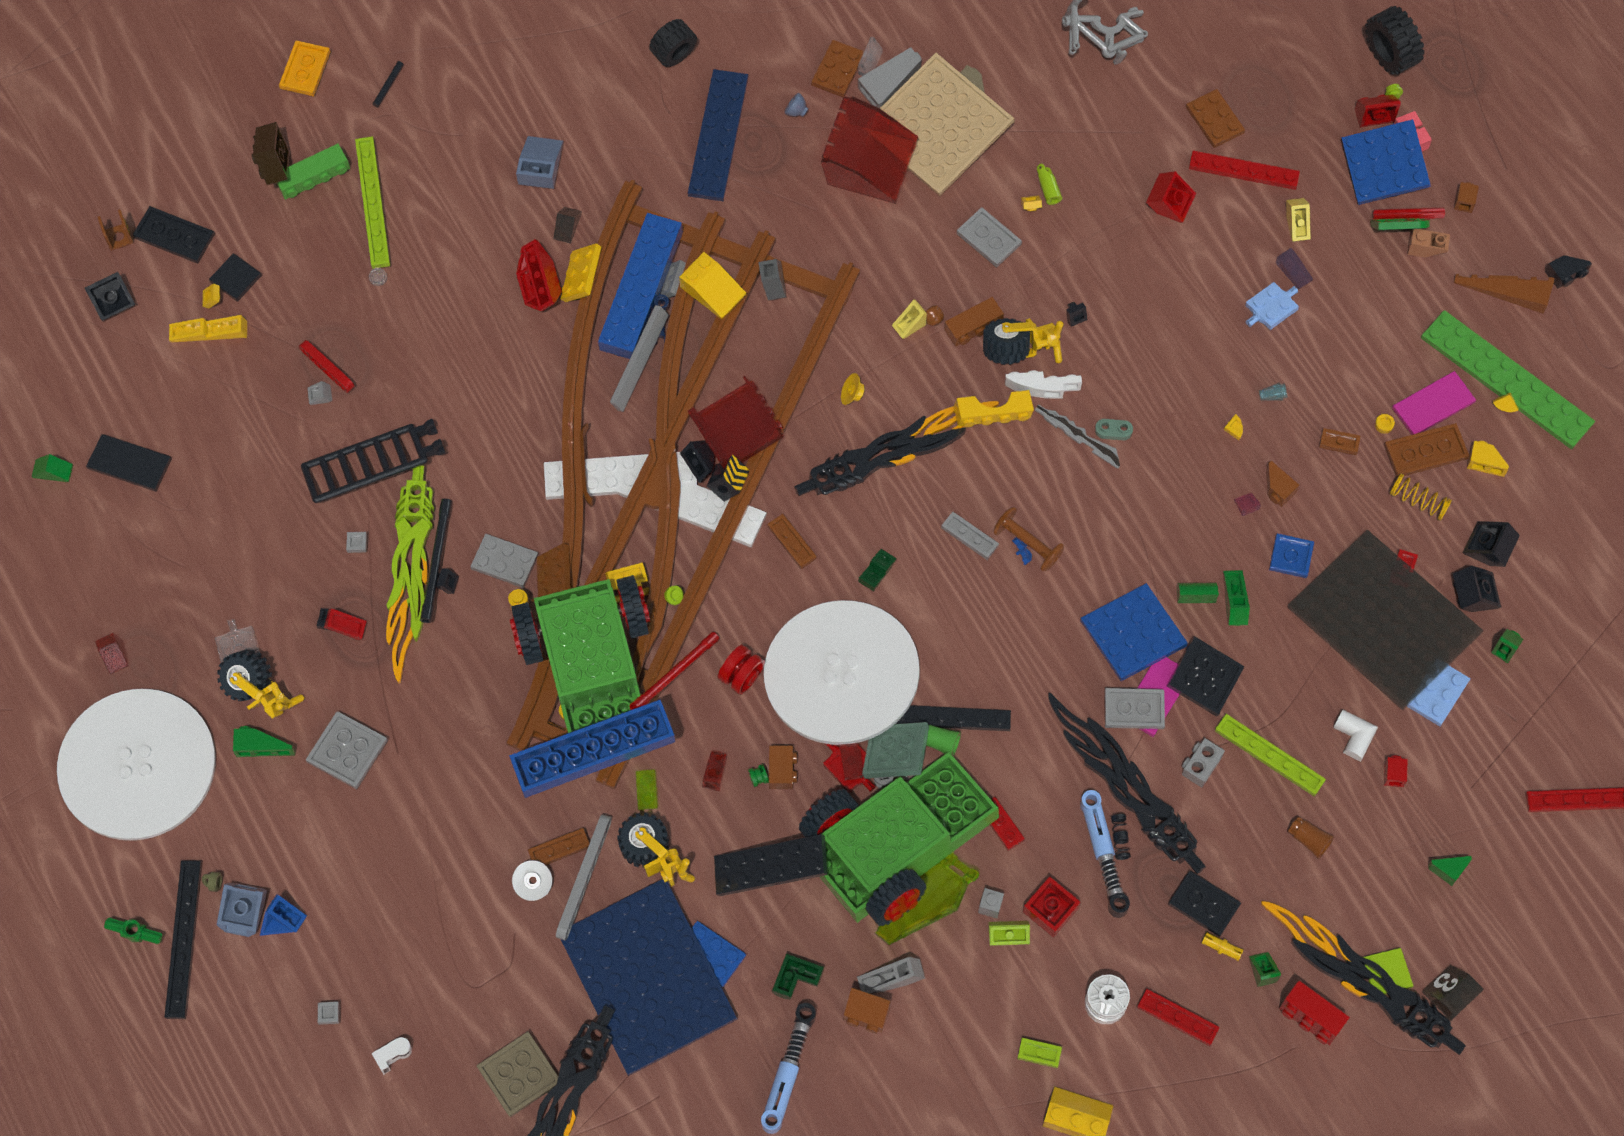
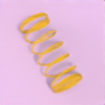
M1401 473L1398 479L1396 480L1390 492V495H1392L1393 497L1396 496L1407 483L1402 496V501H1405L1416 488L1412 498L1411 506H1414L1425 493V496L1420 507L1421 511H1423L1431 502V500L1435 497L1430 510V516H1432L1444 502L1442 510L1438 517V520L1441 521L1450 503L1452 502V499L1449 498L1447 500V497H1445L1432 513L1435 501L1438 496V492H1436L1422 509L1429 487L1425 488V490L1413 504L1420 483H1416V485L1412 488V490L1404 499L1407 487L1410 482V477L1407 478V480L1403 483L1400 489L1396 492L1398 486L1400 485L1404 477V474Z

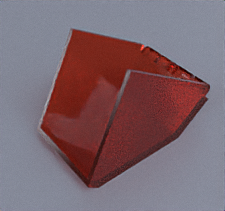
M853 96L843 97L839 110H843L846 113H837L833 124L835 128H832L827 141L834 144V146L827 144L822 154L821 164L827 185L896 204L919 138L882 109Z

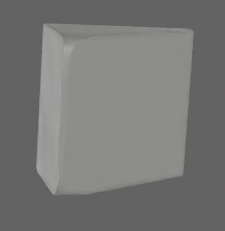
M321 381L307 388L310 405L332 401L331 386Z

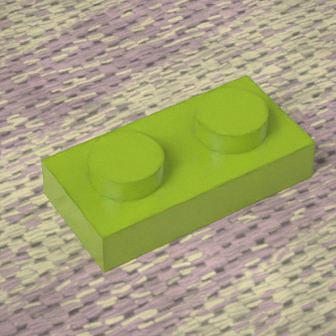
M1022 1038L1018 1060L1058 1068L1062 1047Z

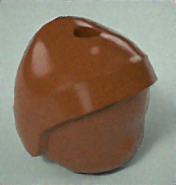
M937 305L931 306L925 311L927 313L926 323L930 326H936L944 320V313Z

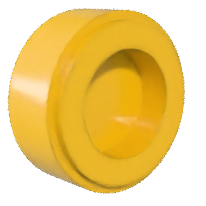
M1388 414L1379 415L1375 421L1376 430L1383 434L1390 433L1395 425L1393 417Z

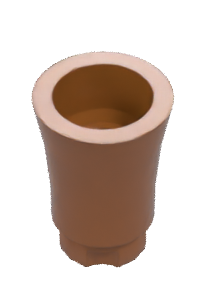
M1298 817L1288 830V833L1310 850L1317 859L1322 857L1334 840V836L1322 831L1301 817Z

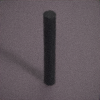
M397 61L372 103L373 106L377 108L380 106L404 65L402 62Z

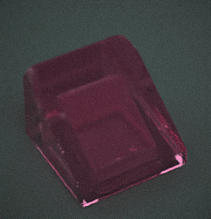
M1252 493L1234 499L1242 516L1259 510L1261 506Z

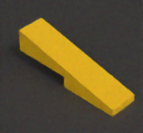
M242 315L209 321L200 318L169 324L170 342L247 338V320Z

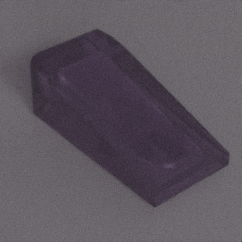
M1292 248L1277 257L1276 264L1298 290L1313 281L1312 276Z

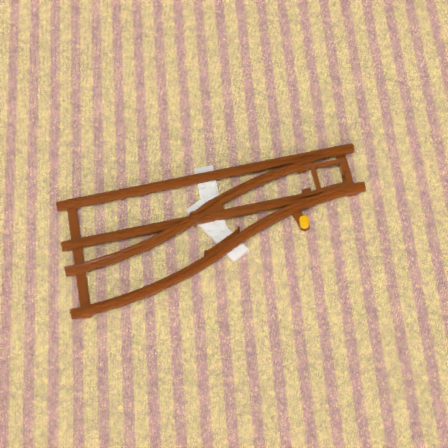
M631 180L630 182H624L599 238L598 245L602 247L591 293L589 296L580 298L570 343L564 387L562 461L544 462L546 500L564 499L562 543L569 545L570 589L578 586L583 539L584 498L590 507L594 505L593 499L590 496L617 494L627 498L584 585L607 580L605 573L615 569L645 506L659 511L653 571L647 600L650 622H647L648 634L639 636L632 660L641 695L672 669L732 540L752 547L767 516V512L749 505L839 315L851 296L860 269L853 267L851 262L849 265L843 263L835 280L779 260L782 265L784 283L826 299L746 464L749 473L740 493L723 502L711 490L697 485L696 477L680 455V452H676L675 445L760 273L759 262L777 259L769 256L776 237L769 235L767 230L764 233L759 231L750 248L721 238L718 235L725 223V218L719 216L716 211L714 213L708 212L700 229L682 223L683 234L679 243L692 247L683 273L705 252L709 256L713 255L741 266L735 281L746 292V295L723 319L716 316L677 395L684 341L695 298L680 288L679 283L663 348L657 398L656 440L654 442L652 438H649V447L651 449L649 454L585 459L584 437L589 429L588 422L582 427L586 368L596 314L614 254L627 223L641 228L647 213L671 219L635 205L642 192V187L636 185L635 180ZM678 519L711 531L713 535L649 669L645 670L642 668L644 661L661 632L667 608L664 594L671 585ZM521 589L513 590L508 596L510 608L511 606L528 602L533 618L539 620L534 600L528 599L526 592ZM545 643L542 650L543 661L538 663L529 692L507 741L508 746L520 751L527 749L532 737L547 742L568 734L567 727L565 729L549 722L559 696ZM661 692L650 700L649 703L655 702ZM630 759L600 770L596 782L615 789Z

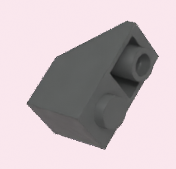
M773 259L759 262L761 281L768 301L787 298L781 261Z

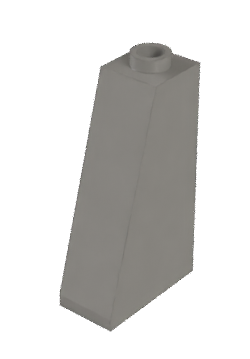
M910 47L858 78V89L877 111L921 68V56Z

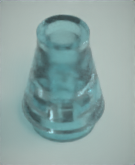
M1279 382L1259 390L1261 401H1283L1284 398H1288L1285 383L1280 384Z

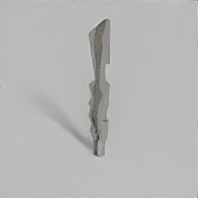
M1041 405L1036 407L1035 411L1041 414L1056 429L1057 427L1060 428L1078 444L1084 443L1094 449L1092 453L1115 468L1120 467L1116 448L1087 436L1084 428L1076 427L1074 421H1069L1066 416L1059 415L1056 411L1045 409Z

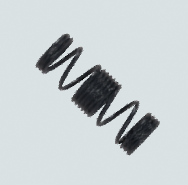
M1125 814L1111 816L1112 823L1127 820ZM1113 823L1116 825L1112 828V831L1115 832L1113 833L1114 848L1119 850L1118 852L1130 850L1129 848L1118 849L1115 847L1117 844L1129 842L1127 831H1114L1115 827L1124 826L1127 823ZM1115 853L1117 860H1125L1131 857L1130 853Z

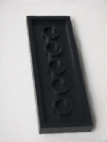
M820 834L714 856L716 895L724 896L827 875L825 836Z

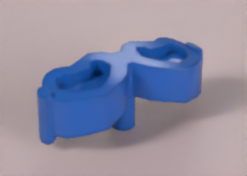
M1016 537L1012 540L1019 549L1016 555L1021 554L1025 566L1032 560V553L1026 548L1027 545Z

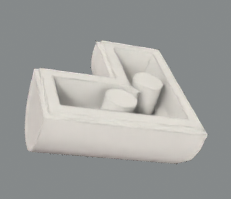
M1342 710L1334 726L1335 729L1351 736L1343 753L1361 762L1378 727L1345 710Z

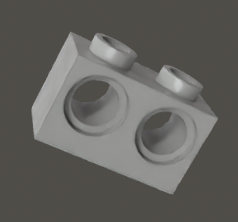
M1206 738L1202 743L1198 742L1192 751L1194 755L1191 759L1188 757L1182 765V768H1184L1182 775L1201 788L1225 752V750ZM1208 751L1212 756L1205 757L1202 752ZM1192 767H1199L1201 769V772H1194L1192 770Z

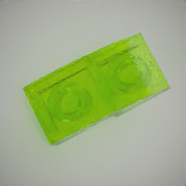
M635 771L638 810L658 809L656 771Z

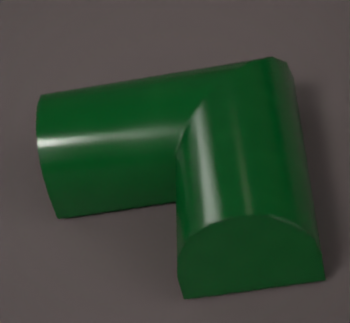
M786 954L772 993L783 999L790 1000L798 981L818 987L824 967Z

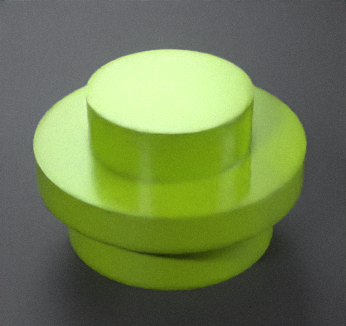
M1392 84L1386 88L1385 95L1393 94L1396 98H1400L1403 94V89L1399 84Z
M670 586L665 591V600L671 605H678L683 599V591L678 586Z

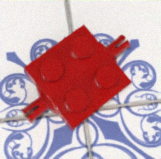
M857 743L845 744L839 747L833 744H825L832 751V754L823 762V766L848 793L862 784L869 792L876 788L869 778H864L862 774L866 752Z

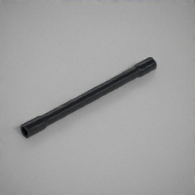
M441 499L425 599L420 616V621L423 623H431L436 585L452 506L450 499Z

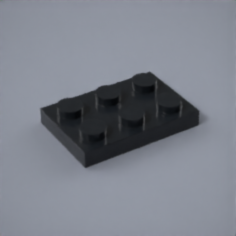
M1189 871L1168 905L1220 937L1240 907L1241 902L1192 871Z

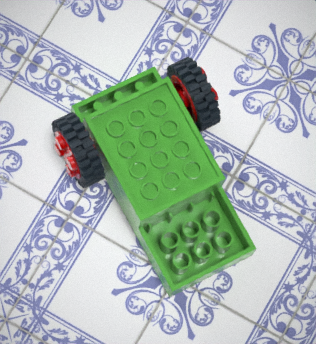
M634 575L616 580L620 598V606L618 607L610 579L534 598L540 627L534 622L528 602L511 606L513 618L509 619L515 645L518 655L522 654L526 665L543 661L539 642L540 634H543L568 733L630 711L629 705L640 696L635 670L620 614H622L631 638L648 634L647 622H650L649 612L644 600L642 586H637Z
M948 752L924 769L921 775H916L907 783L900 776L860 806L845 789H839L837 792L833 791L831 794L825 795L823 800L817 801V805H813L805 813L807 816L802 817V822L799 823V830L804 837L820 834L825 836L827 875L820 876L819 878L853 919L858 923L867 915H870L879 926H884L885 924H890L891 921H897L904 916L903 913H908L918 904V901L921 899L920 896L924 895L926 890V884L920 876L999 818V810L951 753Z

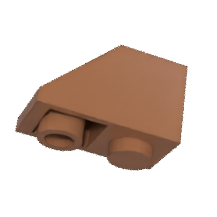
M1413 229L1409 239L1407 254L1426 258L1446 253L1449 248L1450 234Z

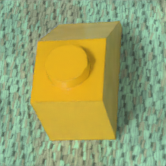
M1474 441L1470 449L1467 469L1504 477L1509 465L1494 445L1488 444L1485 441Z

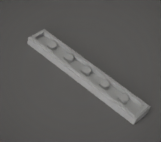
M655 305L610 400V403L618 411H624L668 318V314L661 306Z

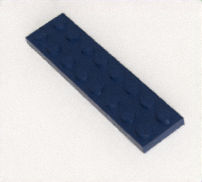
M713 69L688 189V197L724 202L749 78L748 74Z

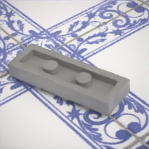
M954 512L941 525V529L986 560L999 547L998 542Z

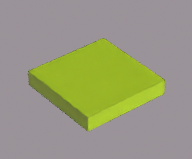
M1401 948L1362 957L1382 967L1396 985L1405 989L1413 988ZM1364 965V966H1365L1367 969H1369L1373 974H1375L1376 976H1378L1379 978H1381L1375 971H1373V970H1372L1371 968H1369L1368 966ZM1373 978L1368 980L1369 984L1375 986L1385 995L1387 994Z

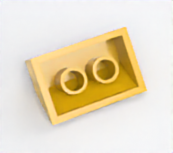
M1054 1087L1043 1127L1071 1136H1106L1113 1105Z

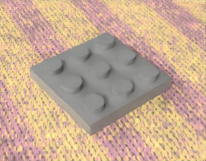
M337 711L306 758V762L357 789L388 739Z

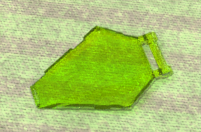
M951 853L920 876L926 884V890L924 895L920 896L921 899L918 901V904L908 913H903L904 916L897 921H891L890 924H885L884 926L880 925L874 933L885 943L891 945L958 911L968 884L978 879L979 872L965 865L954 853ZM949 866H955L965 875L961 877L950 869Z

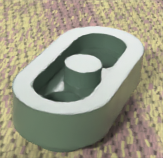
M1101 419L1096 423L1095 433L1102 439L1128 440L1132 436L1133 426L1126 420ZM1105 425L1108 429H1103L1102 426ZM1121 427H1125L1127 430L1123 431Z

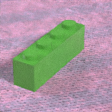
M336 144L289 166L288 179L277 182L276 185L286 200L295 197L298 193L312 189L315 185L327 182L332 177L344 174L350 169V166L339 144Z

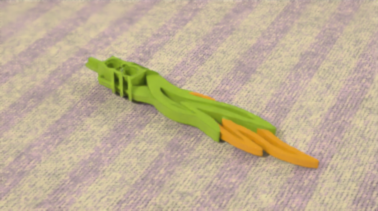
M425 466L413 468L412 480H407L406 486L401 488L400 500L396 505L397 512L394 527L397 529L399 544L392 559L394 586L387 603L389 615L386 639L388 645H391L400 619L399 632L392 650L393 671L398 683H401L408 647L413 637L415 642L418 641L423 627V622L420 621L422 605L425 599L423 583L426 585L428 581V567L424 546L433 528L430 519L433 520L434 517L431 513V510L434 512L432 504L433 490L431 487H427L426 481H423ZM416 490L421 491L418 495L412 494ZM413 508H419V511L416 513L410 512ZM408 522H414L416 524L413 527H411ZM414 542L413 549H412L411 580H410V574H409V569H408V566H407V563H406V558H407L408 551H409V549H410L412 543ZM402 557L401 569L398 577L399 561ZM421 558H422L423 568H424L423 571L421 570ZM407 585L409 598L404 600L400 605L395 620L391 626L393 616L404 595L405 588ZM419 591H420V598H421L420 612H419ZM410 604L411 627L402 646L397 666L398 646L404 635L407 611Z

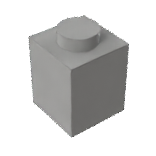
M985 888L978 913L998 919L1004 894Z

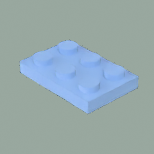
M1436 658L1406 706L1436 725L1441 726L1471 678Z

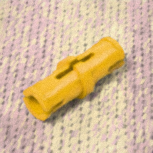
M1208 932L1201 943L1217 950L1218 954L1221 955L1223 953L1236 961H1239L1243 953V949L1228 943L1226 939L1222 940Z

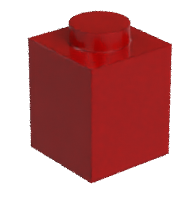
M1397 755L1386 759L1384 763V786H1405L1407 782L1408 759H1403Z

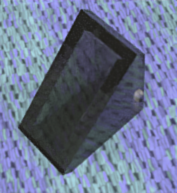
M568 207L562 208L557 213L553 239L571 244L582 211Z

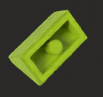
M1029 921L988 922L989 945L1030 944Z

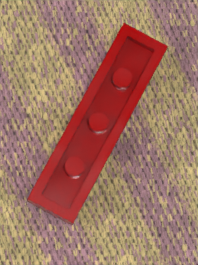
M1146 989L1137 1006L1143 1012L1208 1046H1211L1220 1028Z

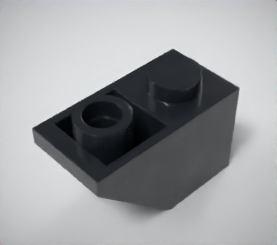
M1563 255L1550 262L1545 273L1548 277L1554 278L1553 284L1558 289L1562 286H1569L1578 277L1580 279L1585 277L1589 273L1592 263L1588 260Z

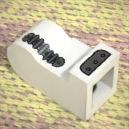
M400 1037L374 1051L372 1055L382 1073L386 1074L391 1071L389 1068L390 1064L410 1056L412 1047L406 1038Z

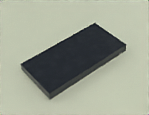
M149 206L132 236L136 240L198 264L215 236V232Z
M101 434L86 467L89 470L156 492L172 459L170 456Z

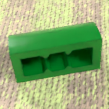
M1216 582L1177 583L1176 585L1177 603H1216L1219 595Z

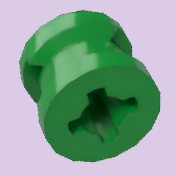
M763 764L759 765L756 769H748L754 788L758 787L761 783H769Z

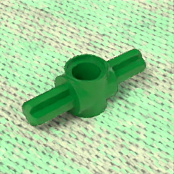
M107 918L104 925L105 929L120 933L121 937L131 942H142L144 940L160 944L163 937L162 933L147 929L146 925L140 924L136 920L126 919L123 922ZM132 928H138L135 934L129 935Z

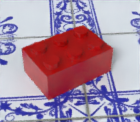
M1301 981L1296 983L1279 1008L1286 1018L1294 1019L1299 1023L1298 1025L1302 1030L1310 1031L1320 1043L1328 1044L1329 1046L1350 1018Z

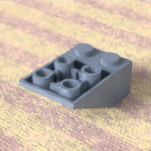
M528 136L519 157L516 172L518 184L554 189L563 140Z

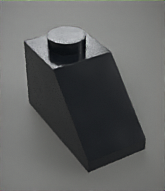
M690 441L680 452V455L698 482L702 483L713 470L715 456L706 441Z

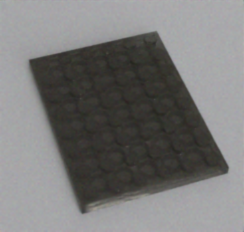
M1366 530L1288 604V608L1402 710L1483 633V630L1369 530Z

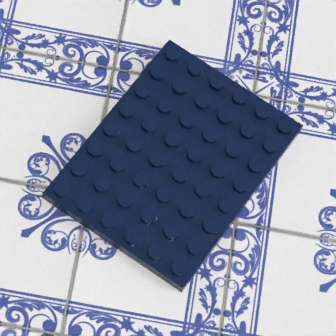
M663 879L573 924L567 940L561 939L598 1016L604 1005L615 1010L607 1029L610 1030L609 1035L613 1038L612 1044L628 1076L738 1020L668 882H664Z

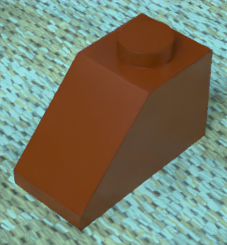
M1270 461L1266 469L1267 495L1273 503L1282 507L1297 493L1299 484L1273 461Z

